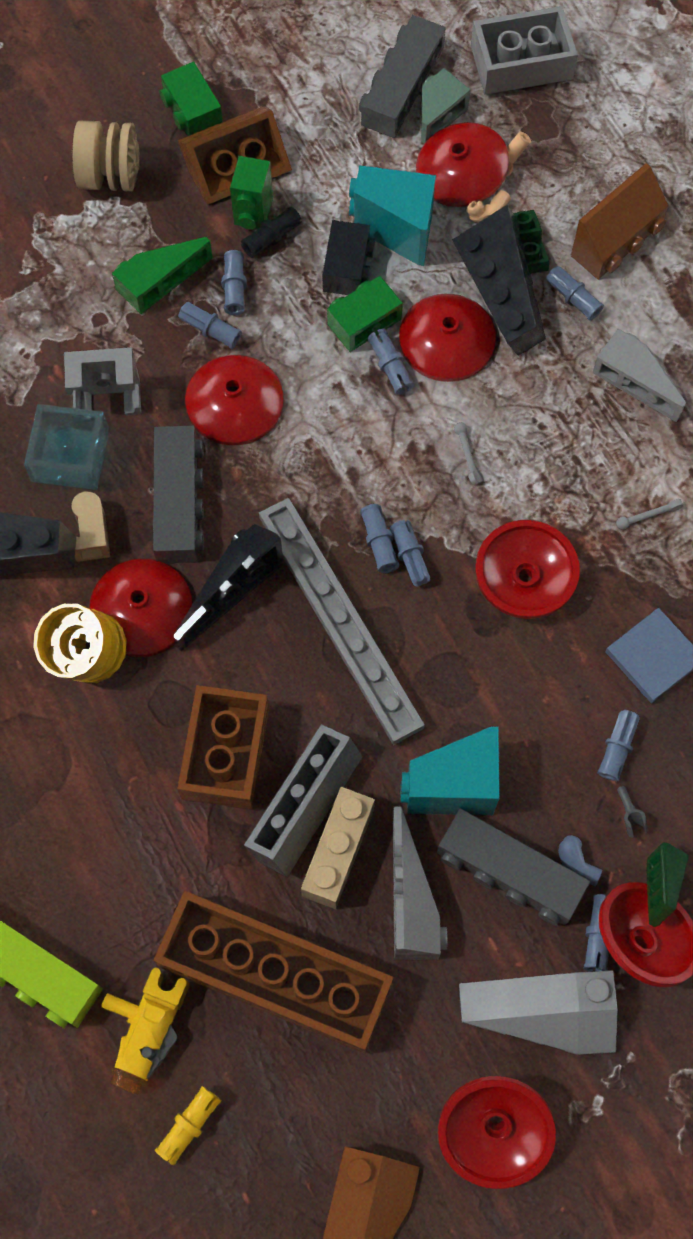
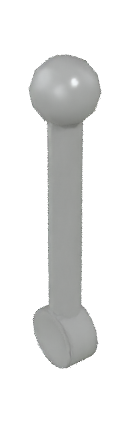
M459 422L454 426V431L461 440L470 471L468 475L469 480L473 485H477L482 482V478L479 472L476 471L465 434L467 426Z
M676 499L667 505L629 518L623 516L617 519L616 525L619 529L625 530L629 527V524L670 510H679L683 507L681 499Z

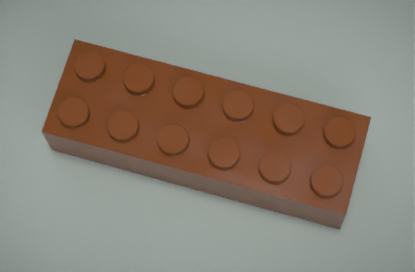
M185 890L153 960L159 968L363 1054L366 1052L394 978Z

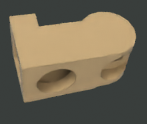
M81 492L74 497L71 506L79 524L80 537H76L75 559L77 562L110 557L105 512L100 498L93 492Z

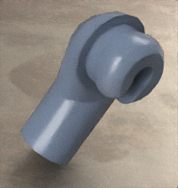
M573 835L566 836L559 844L558 850L562 866L589 880L590 885L596 886L602 869L585 862L581 849L582 842L578 837Z

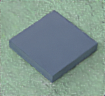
M657 608L607 647L605 651L651 704L693 671V644L660 608Z

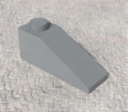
M617 329L598 355L593 374L677 422L686 401L647 345L642 343L635 335Z

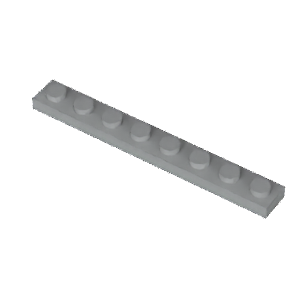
M287 498L259 512V518L265 528L276 533L281 538L283 559L392 744L395 745L423 730V721L290 499Z

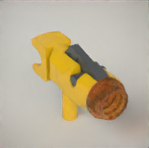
M157 967L153 968L149 975L139 1006L109 993L106 994L102 1003V1008L128 1018L127 1022L130 1024L127 1035L121 1038L115 1067H112L110 1072L113 1074L110 1084L135 1095L139 1094L141 1087H146L147 1081L152 1077L178 1040V1036L171 1024L177 1011L180 1010L189 989V981L180 978L172 990L163 991L161 989L163 974Z

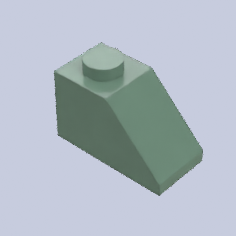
M445 68L435 76H429L422 85V143H425L437 131L449 126L465 113L469 107L470 89Z

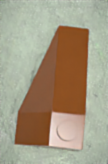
M345 1146L323 1239H393L411 1208L420 1167Z

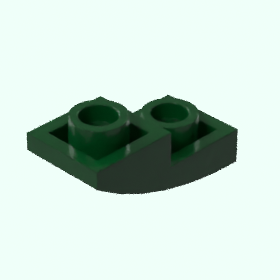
M528 210L514 213L519 222V231L526 252L525 257L529 272L532 274L549 271L550 261L542 243V229L535 211Z

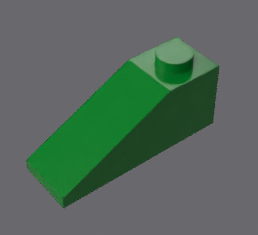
M202 237L134 255L128 261L121 262L115 271L112 272L116 291L140 314L144 313L213 258L211 242L207 237Z

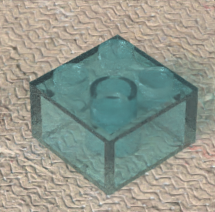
M37 404L24 462L31 482L97 490L109 435V427L104 412Z

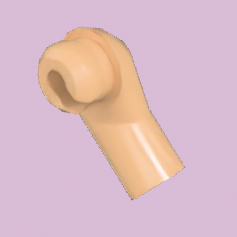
M520 131L507 146L509 154L507 176L513 171V163L531 143L530 137L524 132Z
M498 190L490 204L484 205L481 201H472L467 207L470 220L475 223L481 222L506 206L511 200L510 195L504 190Z

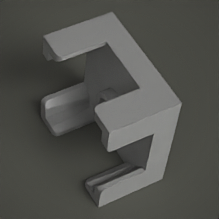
M132 347L64 352L65 390L67 395L73 394V412L76 419L92 417V395L123 392L125 414L141 415L140 378Z

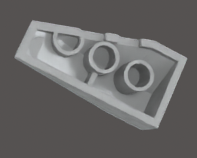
M394 807V960H439L440 950H447V927H440V916L402 807Z
M613 971L566 973L459 984L462 1023L504 1035L508 1034L536 1044L565 1050V1052L576 1055L616 1052L618 1009Z

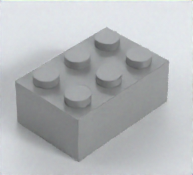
M563 6L473 21L471 49L484 95L573 79L578 54Z

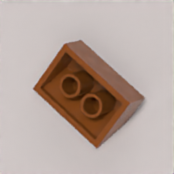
M257 108L177 140L188 171L207 205L231 195L230 186L239 156L270 161L272 178L292 170L273 111L269 108Z
M647 163L579 220L571 257L598 280L607 272L613 273L628 253H636L650 234L655 236L666 224L664 218L669 205L652 168Z

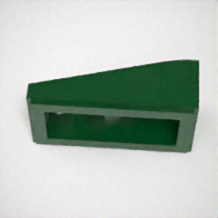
M663 842L647 858L649 924L653 927L659 926L676 910L688 862V854L667 842Z

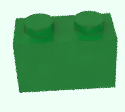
M194 61L161 75L163 89L159 90L161 99L166 108H172L174 121L180 131L184 129L186 134L190 136L223 122L221 105Z
M244 156L238 157L230 186L234 225H239L245 229H259L261 223L268 219L273 201L270 161Z
M378 276L372 281L368 280L361 283L356 291L348 296L339 297L334 300L327 308V325L346 349L351 352L366 343L369 335L373 332L377 336L379 334L377 330L388 329L401 321L403 303L383 278Z

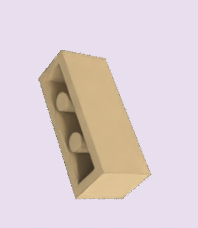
M340 787L302 884V897L336 910L372 817L375 799Z

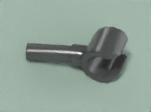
M619 787L617 791L626 812L624 821L628 836L634 837L632 830L634 825L643 826L645 833H647L648 827L645 813L636 809L632 804L626 787Z

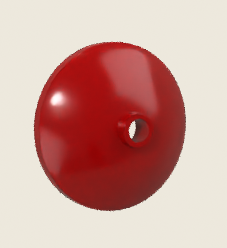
M473 122L457 123L437 131L424 143L417 157L416 173L436 175L435 202L451 207H465L474 200L476 202L484 201L500 188L508 173L509 154L502 137L490 127Z
M436 294L420 300L405 314L399 331L401 352L408 364L419 374L443 382L464 380L481 371L491 359L496 343L494 323L486 310L470 298L457 294ZM444 324H452L454 327L446 328Z
M244 355L222 356L204 364L191 378L185 396L187 414L195 429L213 442L235 446L254 442L269 433L277 424L284 403L282 386L273 370L263 362ZM229 387H238V390L234 392L228 391Z
M518 520L496 528L486 537L477 554L475 573L482 594L496 609L513 617L536 619L555 613L570 600L579 581L580 566L573 545L559 530L539 521ZM527 574L531 580L524 582L519 578V575Z
M133 559L114 566L100 578L92 592L89 608L114 617L120 624L127 641L126 656L148 657L162 653L175 645L173 635L192 606L193 601L185 579L174 568L153 559ZM137 595L144 596V600L140 603L132 601Z
M629 882L621 884L604 898L599 911L601 936L609 953L622 969L643 983L664 988L682 984L693 975V921L679 902H677L676 910L659 926L653 927L649 924L646 883Z
M488 1076L466 1083L449 1097L440 1114L438 1140L445 1160L459 1176L481 1187L505 1189L528 1182L545 1168L554 1151L556 1129L548 1104L536 1090L513 1078ZM494 1116H499L503 1119L500 1123L490 1121Z

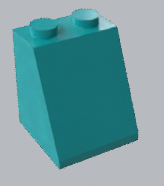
M359 165L357 178H351L349 197L351 200L349 216H354V223L370 225V238H375L376 242L413 263L424 266L433 215L436 175Z
M499 727L486 728L410 760L409 771L402 772L400 785V803H407V814L456 815L461 808L471 815H493L499 801Z

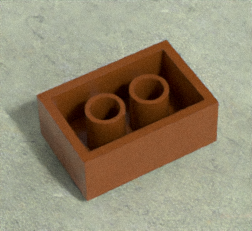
M196 685L177 787L181 800L252 810L269 712L267 695Z

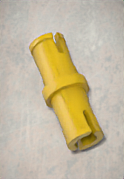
M201 1086L199 1092L182 1114L178 1113L174 1118L176 1123L155 1149V1152L165 1161L175 1166L177 1160L193 1138H199L203 1132L201 1127L222 1100L210 1090L208 1091L206 1087Z

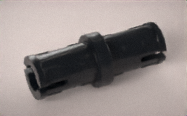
M288 207L272 220L267 219L262 222L258 230L241 240L244 252L253 258L267 246L279 243L282 240V236L302 223L297 210L293 207Z

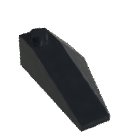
M254 524L248 530L242 529L235 534L231 544L224 552L173 635L176 647L180 651L189 646L283 565L281 538L276 533Z

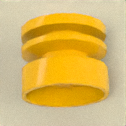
M62 604L52 608L41 618L35 630L34 650L38 662L47 672L60 678L72 679L83 683H98L110 678L120 668L126 655L127 641L123 628L114 617L83 605ZM87 642L90 643L89 650L85 649V645Z

